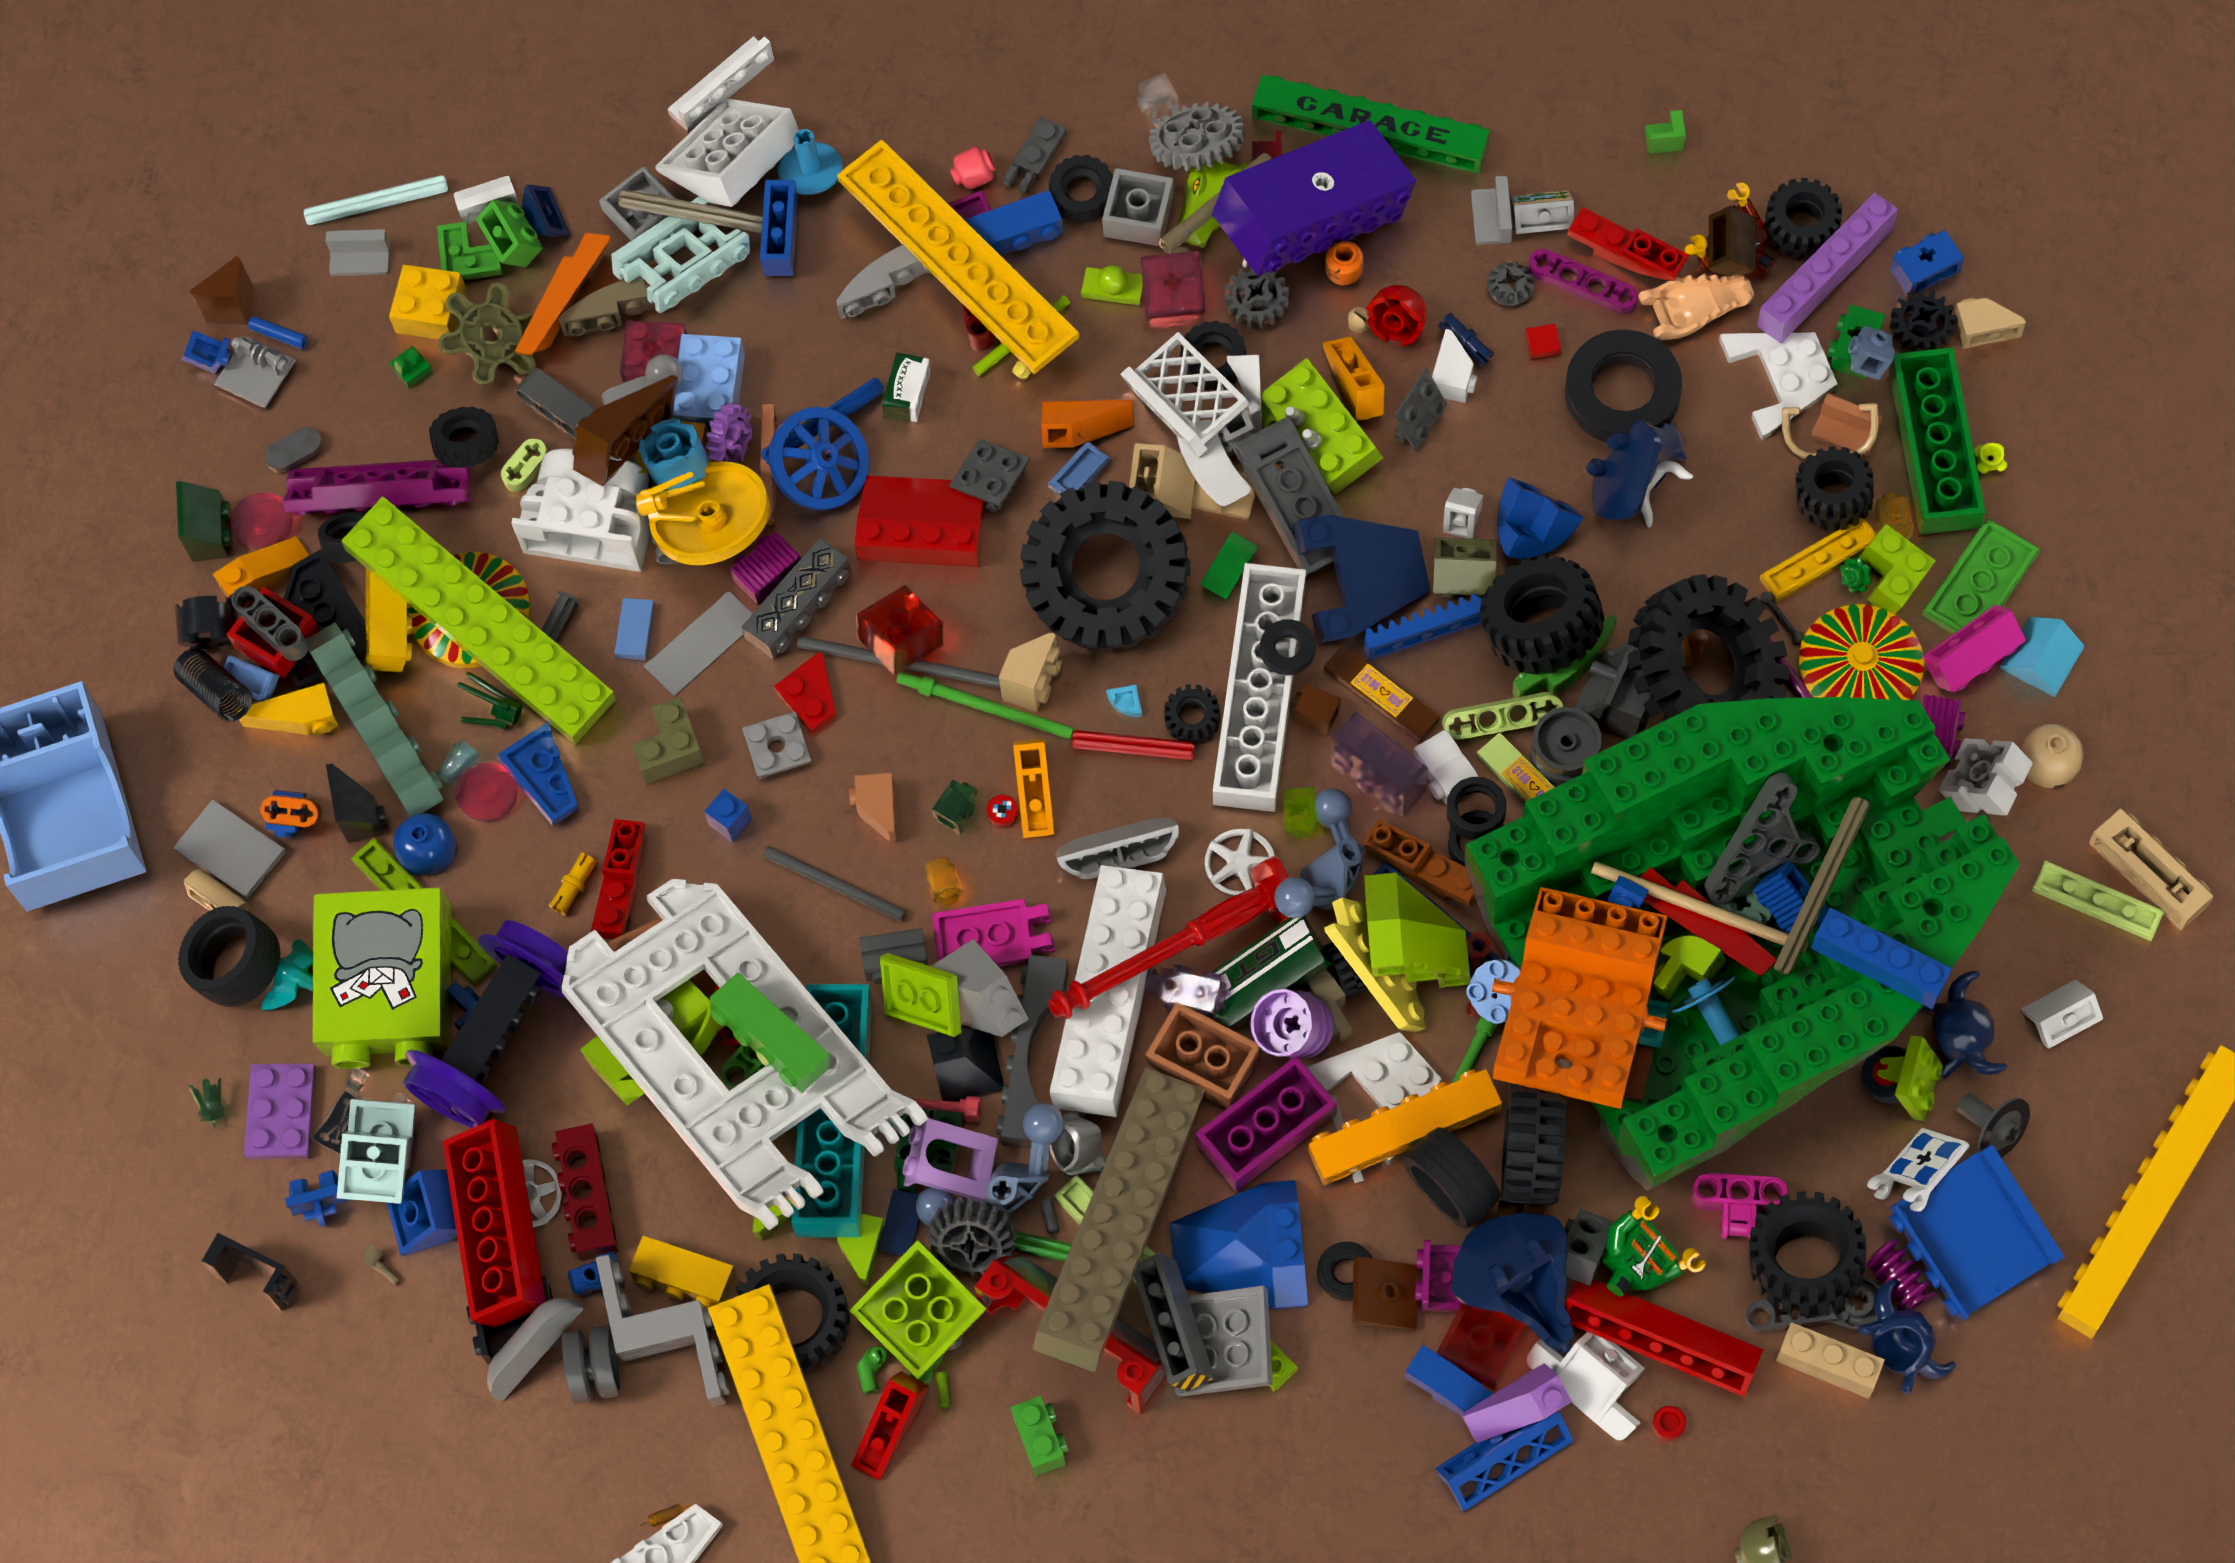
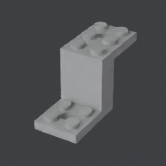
M609 1255L596 1257L615 1351L624 1362L696 1344L707 1399L713 1407L726 1404L725 1395L730 1394L726 1375H724L723 1371H719L718 1363L723 1362L719 1343H717L716 1339H712L711 1331H715V1327L708 1307L705 1308L700 1300L633 1316L629 1298H626L625 1293L622 1294L621 1286H626L622 1266L620 1267L618 1262H614Z

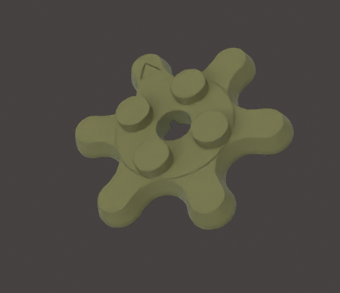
M502 283L491 284L487 290V299L481 304L470 302L465 295L458 292L451 293L446 299L447 309L458 319L459 328L455 332L443 334L438 341L439 348L446 355L458 352L469 355L474 361L472 376L479 385L490 384L495 377V368L500 364L511 366L521 375L530 374L536 367L535 359L532 356L515 352L534 313H527L521 316L513 314L507 305L509 290ZM483 330H493L497 335V340L485 341Z

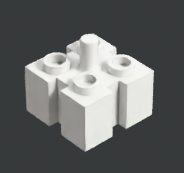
M1965 738L1955 757L1958 765L1955 770L1948 771L1939 791L1946 799L1951 797L1961 812L1978 813L1979 810L1983 809L1987 814L2007 815L2017 796L2014 788L2023 784L2033 762L2014 742L1993 740L1990 746L1983 739Z

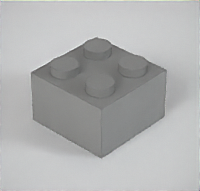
M1115 168L1102 218L1104 237L1160 247L1159 239L1165 235L1174 199L1173 178Z

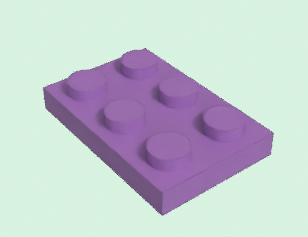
M251 1064L244 1157L246 1159H310L316 1066L314 1064Z

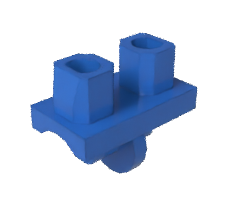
M334 1170L318 1175L320 1189L310 1191L306 1179H297L289 1182V1197L285 1198L287 1208H290L293 1216L303 1213L305 1221L317 1219L320 1227L327 1226L326 1216L337 1213L335 1204L350 1201L349 1199L337 1198L338 1176Z

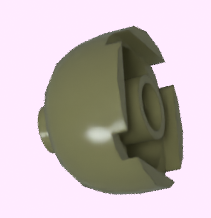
M1777 1515L1758 1519L1744 1528L1740 1536V1547L1735 1548L1737 1563H1786L1787 1560H1793L1784 1526L1782 1523L1775 1524L1778 1519Z

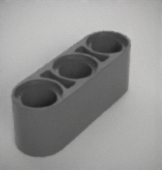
M242 586L234 591L231 598L232 605L240 618L288 660H300L306 655L308 643L296 624L255 588ZM254 601L252 606L243 608L245 603ZM269 620H276L273 625L264 627ZM290 639H297L293 645L285 646Z

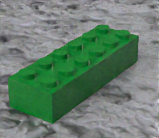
M1954 347L1895 354L1893 362L1889 367V375L1919 535L1981 528L1986 512Z

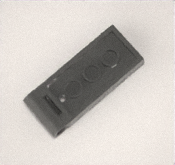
M1285 417L1233 445L1235 454L1243 465L1242 468L1297 568L1306 570L1307 577L1334 563L1331 548L1298 554L1293 530L1294 523L1299 520L1324 515L1344 517L1291 419ZM1275 464H1279L1281 469H1277Z

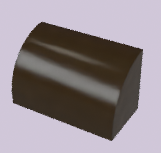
M1731 205L1709 215V270L1723 275H1744L1756 271L1755 217Z

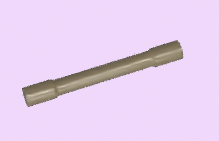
M1262 153L1245 169L1272 158L1267 153ZM1220 191L1181 224H1177L1159 239V245L1166 253L1171 254L1189 239L1193 232L1213 217L1212 212Z

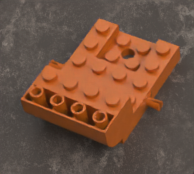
M1540 887L1526 937L1520 974L1514 980V983L1496 978L1493 982L1492 992L1509 995L1511 1006L1494 1063L1492 1079L1621 1109L1640 1034L1644 1031L1645 1027L1664 1032L1667 1018L1648 1015L1647 1006L1660 956L1667 916ZM1560 1059H1566L1573 1066L1561 1068L1555 1062Z

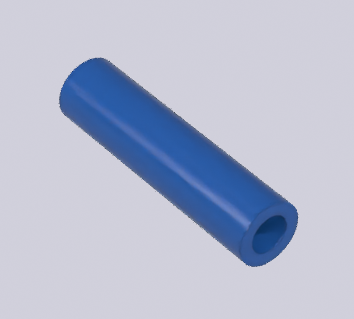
M252 316L249 320L248 329L301 350L307 345L308 336L256 316Z

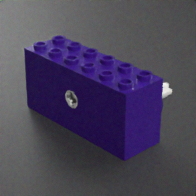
M1368 120L1225 177L1212 215L1244 257L1243 267H1251L1255 274L1260 276L1267 272L1274 273L1282 266L1291 262L1298 263L1306 256L1315 252L1322 253L1336 242L1350 241L1354 236L1361 233L1373 232L1378 226L1388 222L1390 224L1397 222L1404 214L1403 211L1412 196L1411 193L1416 180L1372 121Z

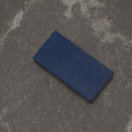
M893 1189L878 1248L879 1253L901 1258L915 1243L920 1223L916 1213V1201L920 1194Z

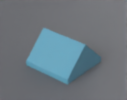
M2029 617L2021 630L2026 641L2019 645L2013 654L2004 658L2000 669L2056 697L2085 645L2062 619Z

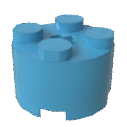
M680 419L664 420L651 427L652 433L646 437L645 441L641 439L639 443V453L653 481L659 485L685 473H694L692 478L664 491L702 481L706 476L705 469L708 463V455L692 424H683Z

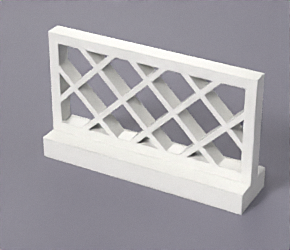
M1179 332L1134 371L1128 367L1120 374L1130 389L1198 457L1208 450L1204 444L1250 404ZM1181 344L1184 347L1183 357L1170 358L1171 351ZM1188 364H1201L1200 374L1187 375ZM1181 365L1180 376L1167 377L1168 366ZM1153 367H1161L1160 377L1147 378L1145 376ZM1205 381H1218L1217 391L1204 392ZM1198 382L1197 393H1184L1185 383ZM1178 383L1177 394L1164 395L1166 384ZM1235 397L1238 400L1230 408L1221 409L1222 398ZM1215 399L1214 410L1201 411L1202 400ZM1195 400L1194 411L1181 412L1183 401ZM1213 417L1212 424L1201 432L1198 429L1199 419Z

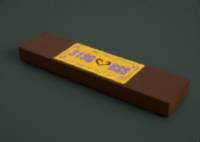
M1343 644L1324 665V670L1418 742H1421L1440 720L1439 715L1346 644Z

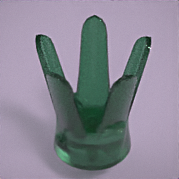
M207 1078L202 1081L204 1099L198 1089L188 1085L199 1107L198 1115L200 1121H212L213 1126L216 1127L215 1120L225 1116V1108L221 1104V1078L218 1079V1086L216 1084L211 1085Z

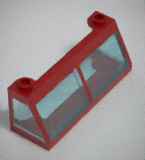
M1016 1251L1011 1254V1257L1005 1255L993 1260L975 1285V1291L978 1300L987 1308L986 1311L991 1315H994L998 1309L1003 1307H1009L1017 1311L1024 1299L1045 1311L1058 1278ZM1116 1318L1104 1351L1120 1361L1117 1368V1378L1120 1384L1129 1390L1127 1405L1141 1414L1166 1378V1374L1156 1343Z

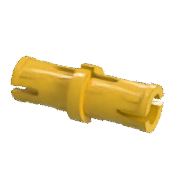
M582 852L579 854L569 874L562 877V885L552 902L549 903V907L557 913L561 911L560 914L563 916L567 915L578 893H583L585 890L584 884L594 867L598 864L593 857L588 855L586 858V854Z

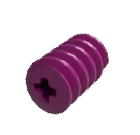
M1894 1238L1871 1255L1867 1268L1869 1270L1878 1269L1874 1276L1878 1281L1885 1279L1884 1283L1892 1279L1896 1281L1891 1298L1892 1302L1901 1301L1898 1310H1914L1931 1299L1936 1291L1925 1293V1289L1930 1282L1928 1280L1920 1283L1917 1282L1922 1271H1909L1914 1260H1901L1906 1253V1249L1895 1251L1894 1246L1899 1239Z

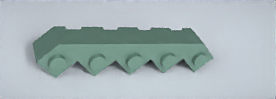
M333 623L307 638L308 651L409 816L423 813L443 801L444 799L439 792V789L443 787L442 783L434 771L428 773L417 756L421 749L412 735L406 738L394 719L399 716V713L391 700L384 702L373 683L378 679L369 664L363 667L351 648L356 644L348 630L341 631L337 624Z

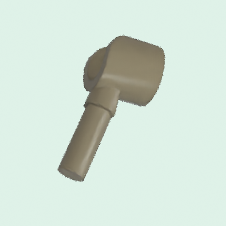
M368 1245L362 1255L365 1265L380 1271L394 1285L397 1284L400 1278L386 1267L385 1264L379 1262L384 1253L380 1249Z

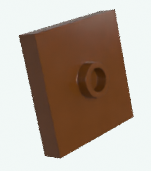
M1359 1256L1354 1258L1352 1323L1407 1331L1415 1330L1417 1320V1300H1415L1416 1265Z

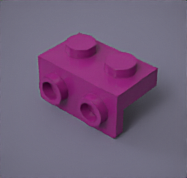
M1424 1240L1423 1249H1417L1416 1269H1423L1422 1281H1416L1415 1300L1422 1301L1421 1311L1461 1313V1302L1455 1298L1451 1290L1454 1260L1461 1246L1431 1245V1240Z

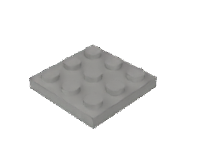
M1257 1286L1188 1296L1215 1379L1188 1392L1175 1388V1394L1183 1397L1273 1385L1268 1288Z

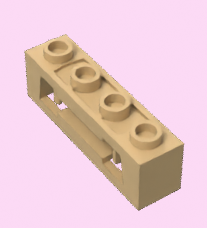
M2120 808L2093 832L2089 844L2155 907L2164 910L2163 914L2181 931L2209 906L2213 895L2208 885L2200 879L2196 880L2187 871L2186 865L2179 858L2172 857L2164 849L2162 842L2157 837L2145 832L2134 815L2126 814ZM2131 844L2136 848L2135 853H2136L2146 864H2144V863L2130 850V849H2131V847H2130ZM2147 865H2149L2165 882H2163ZM2166 883L2172 887L2171 894L2166 890L2168 887Z

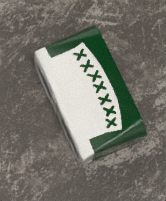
M899 352L896 353L883 398L884 419L917 423L930 378V359Z

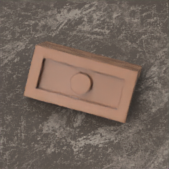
M1827 393L1811 436L1841 449L1842 447L1849 448V452L1857 450L1865 444L1869 437L1871 428L1870 411L1860 412L1859 405ZM1878 413L1879 426L1877 436L1880 432L1882 422L1884 419V415ZM1873 445L1871 446L1870 450L1861 455V457L1867 458L1872 450Z

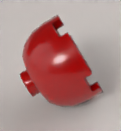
M1395 284L1382 288L1367 306L1369 315L1367 324L1372 332L1385 342L1391 339L1401 342L1400 346L1412 344L1421 335L1426 325L1428 313L1424 299L1414 289L1405 285Z

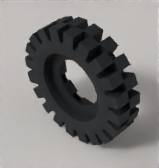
M1099 481L1083 483L1084 488L1075 490L1071 487L1060 493L1061 498L1055 503L1050 500L1040 510L1043 514L1040 519L1032 521L1026 533L1029 536L1027 544H1022L1020 559L1023 561V569H1020L1022 585L1026 588V597L1032 609L1062 639L1088 650L1089 648H1096L1098 651H1115V648L1118 647L1128 649L1140 645L1139 641L1146 637L1149 640L1162 631L1160 627L1166 621L1170 623L1178 612L1176 607L1180 600L1184 601L1188 589L1186 580L1187 576H1190L1187 543L1179 529V525L1169 511L1147 492L1135 486L1130 488L1125 483L1109 481L1108 484H1100ZM1098 534H1115L1126 539L1135 549L1139 560L1138 576L1133 586L1125 594L1110 600L1095 599L1085 594L1076 584L1072 571L1073 559L1078 548L1087 539Z
M1706 574L1693 575L1653 594L1645 601L1646 606L1638 610L1633 619L1638 626L1630 630L1628 644L1638 648V650L1628 654L1629 670H1643L1644 675L1632 681L1638 695L1651 691L1653 696L1643 704L1651 717L1664 712L1665 715L1661 721L1663 722L1698 704L1786 698L1788 690L1780 685L1789 681V666L1776 663L1777 660L1788 656L1784 641L1770 642L1769 636L1780 630L1773 617L1762 622L1759 621L1758 618L1766 607L1757 597L1745 602L1748 589L1737 582L1727 586V578L1713 575L1707 578ZM1703 629L1715 633L1726 643L1734 661L1733 681L1730 687L1721 694L1711 695L1704 693L1693 678H1687L1683 671V667L1686 664L1681 645L1685 637L1694 630Z

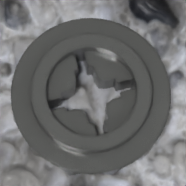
M1517 260L1514 263L1503 261L1501 265L1493 266L1491 273L1487 277V289L1490 296L1498 303L1507 306L1524 303L1531 297L1535 288L1534 275L1531 274L1528 266L1520 265ZM1507 275L1513 280H1518L1516 281L1515 291H1513L1509 284H1504L1506 283Z

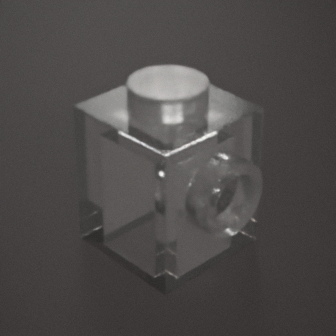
M1165 72L1138 84L1139 96L1136 97L1137 104L1141 112L1147 114L1152 125L1155 122L1162 121V115L1172 116V109L1179 112L1178 95Z

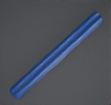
M872 378L829 406L828 409L848 416L882 394L884 386L878 378ZM807 420L801 424L813 437L818 435V420ZM790 431L783 447L799 448L805 443L793 431ZM770 445L764 448L761 453L762 459L768 465Z

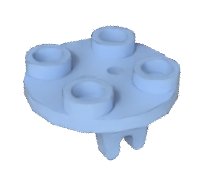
M1497 959L1485 962L1476 969L1466 990L1467 996L1477 1013L1487 1021L1495 1024L1506 1022L1511 1001L1509 995L1492 992L1493 982L1496 978L1514 983V980L1520 974L1521 968L1512 961Z

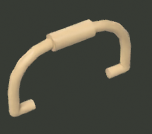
M1876 403L1859 404L1860 412L1870 411L1871 415L1869 437L1864 445L1854 450L1860 453V456L1870 450L1877 438L1879 424L1878 405ZM1784 407L1782 409V431L1785 443L1794 454L1804 460L1809 454L1815 456L1816 452L1808 453L1797 447L1791 437L1789 415L1800 414V407Z

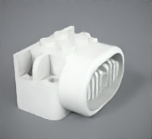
M555 449L547 452L542 459L537 483L533 484L528 489L526 495L521 498L520 506L522 512L520 519L512 518L511 522L523 553L641 572L651 531L648 516L642 517L638 511L636 496L641 490L648 489V474L638 473L642 470V467L627 460L615 476L604 486H601L573 470V449ZM610 455V459L612 460H622L621 458L616 459L615 457Z

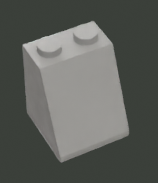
M974 939L931 966L957 975L961 1025L1003 1037L1029 1020L1006 974Z

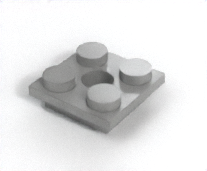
M795 711L742 728L758 779L811 763ZM781 741L785 743V748L780 752L775 753L769 750L773 742Z

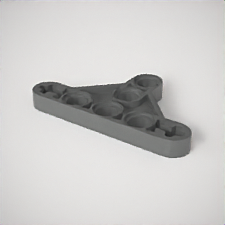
M1779 773L1773 775L1765 782L1704 884L1705 890L1714 903L1722 904L1730 901L1744 882L1785 862L1791 861L1792 863L1806 864L1816 859L1819 855L1820 846L1815 837L1810 832L1796 830L1788 809L1798 792L1797 787L1788 774ZM1773 810L1766 818L1759 819L1763 812ZM1757 835L1756 839L1752 842L1744 843L1745 839L1749 836ZM1784 839L1782 844H1780L1777 847L1771 848V845L1775 841ZM1810 844L1806 850L1797 852L1801 846ZM1743 859L1739 865L1729 867L1735 860Z

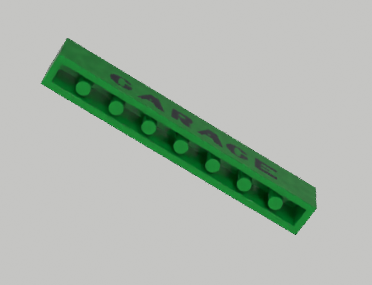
M1261 75L1252 102V119L1324 137L1371 120L1396 154L1480 174L1489 145L1490 129H1486L1478 124H1465L1457 122L1450 117L1440 118L1428 115L1421 110L1411 111L1399 108L1392 103L1382 104L1370 101L1363 96L1353 97L1341 94L1334 89L1324 90L1313 87L1305 82L1295 83L1287 81L1275 75Z

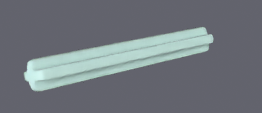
M439 175L305 208L304 217L308 225L318 224L448 191V184L445 176Z

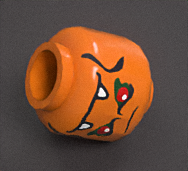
M1339 241L1327 250L1325 255V272L1333 283L1350 285L1361 277L1363 273V253L1355 243Z

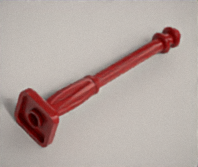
M1276 856L1264 860L1250 870L1251 879L1254 883L1253 888L1221 902L1194 920H1189L1186 928L1088 981L1080 983L1073 980L1069 984V990L1064 993L1060 990H1054L1052 999L1048 1001L1050 1011L1056 1018L1061 1016L1064 1019H1070L1073 1015V1009L1079 1007L1082 1010H1087L1090 1007V1000L1190 946H1203L1206 942L1235 930L1266 910L1269 911L1276 922H1284L1289 917L1283 915L1277 909L1274 901L1278 885L1285 879L1290 878L1283 864Z

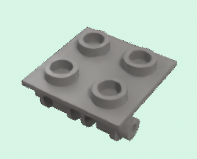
M247 336L235 337L231 344L235 352L214 384L258 406L266 408L296 362V359Z

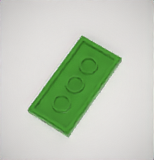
M1987 518L1923 610L1922 616L1954 634L1995 604L2003 607L2038 556L2040 548Z

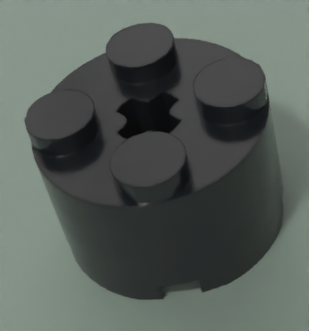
M198 596L183 600L182 607L178 604L175 605L177 642L179 645L188 649L199 648L206 653L207 648L219 647L220 650L224 651L235 649L226 635L238 620V613L232 605L231 598L226 597V602H217V596Z

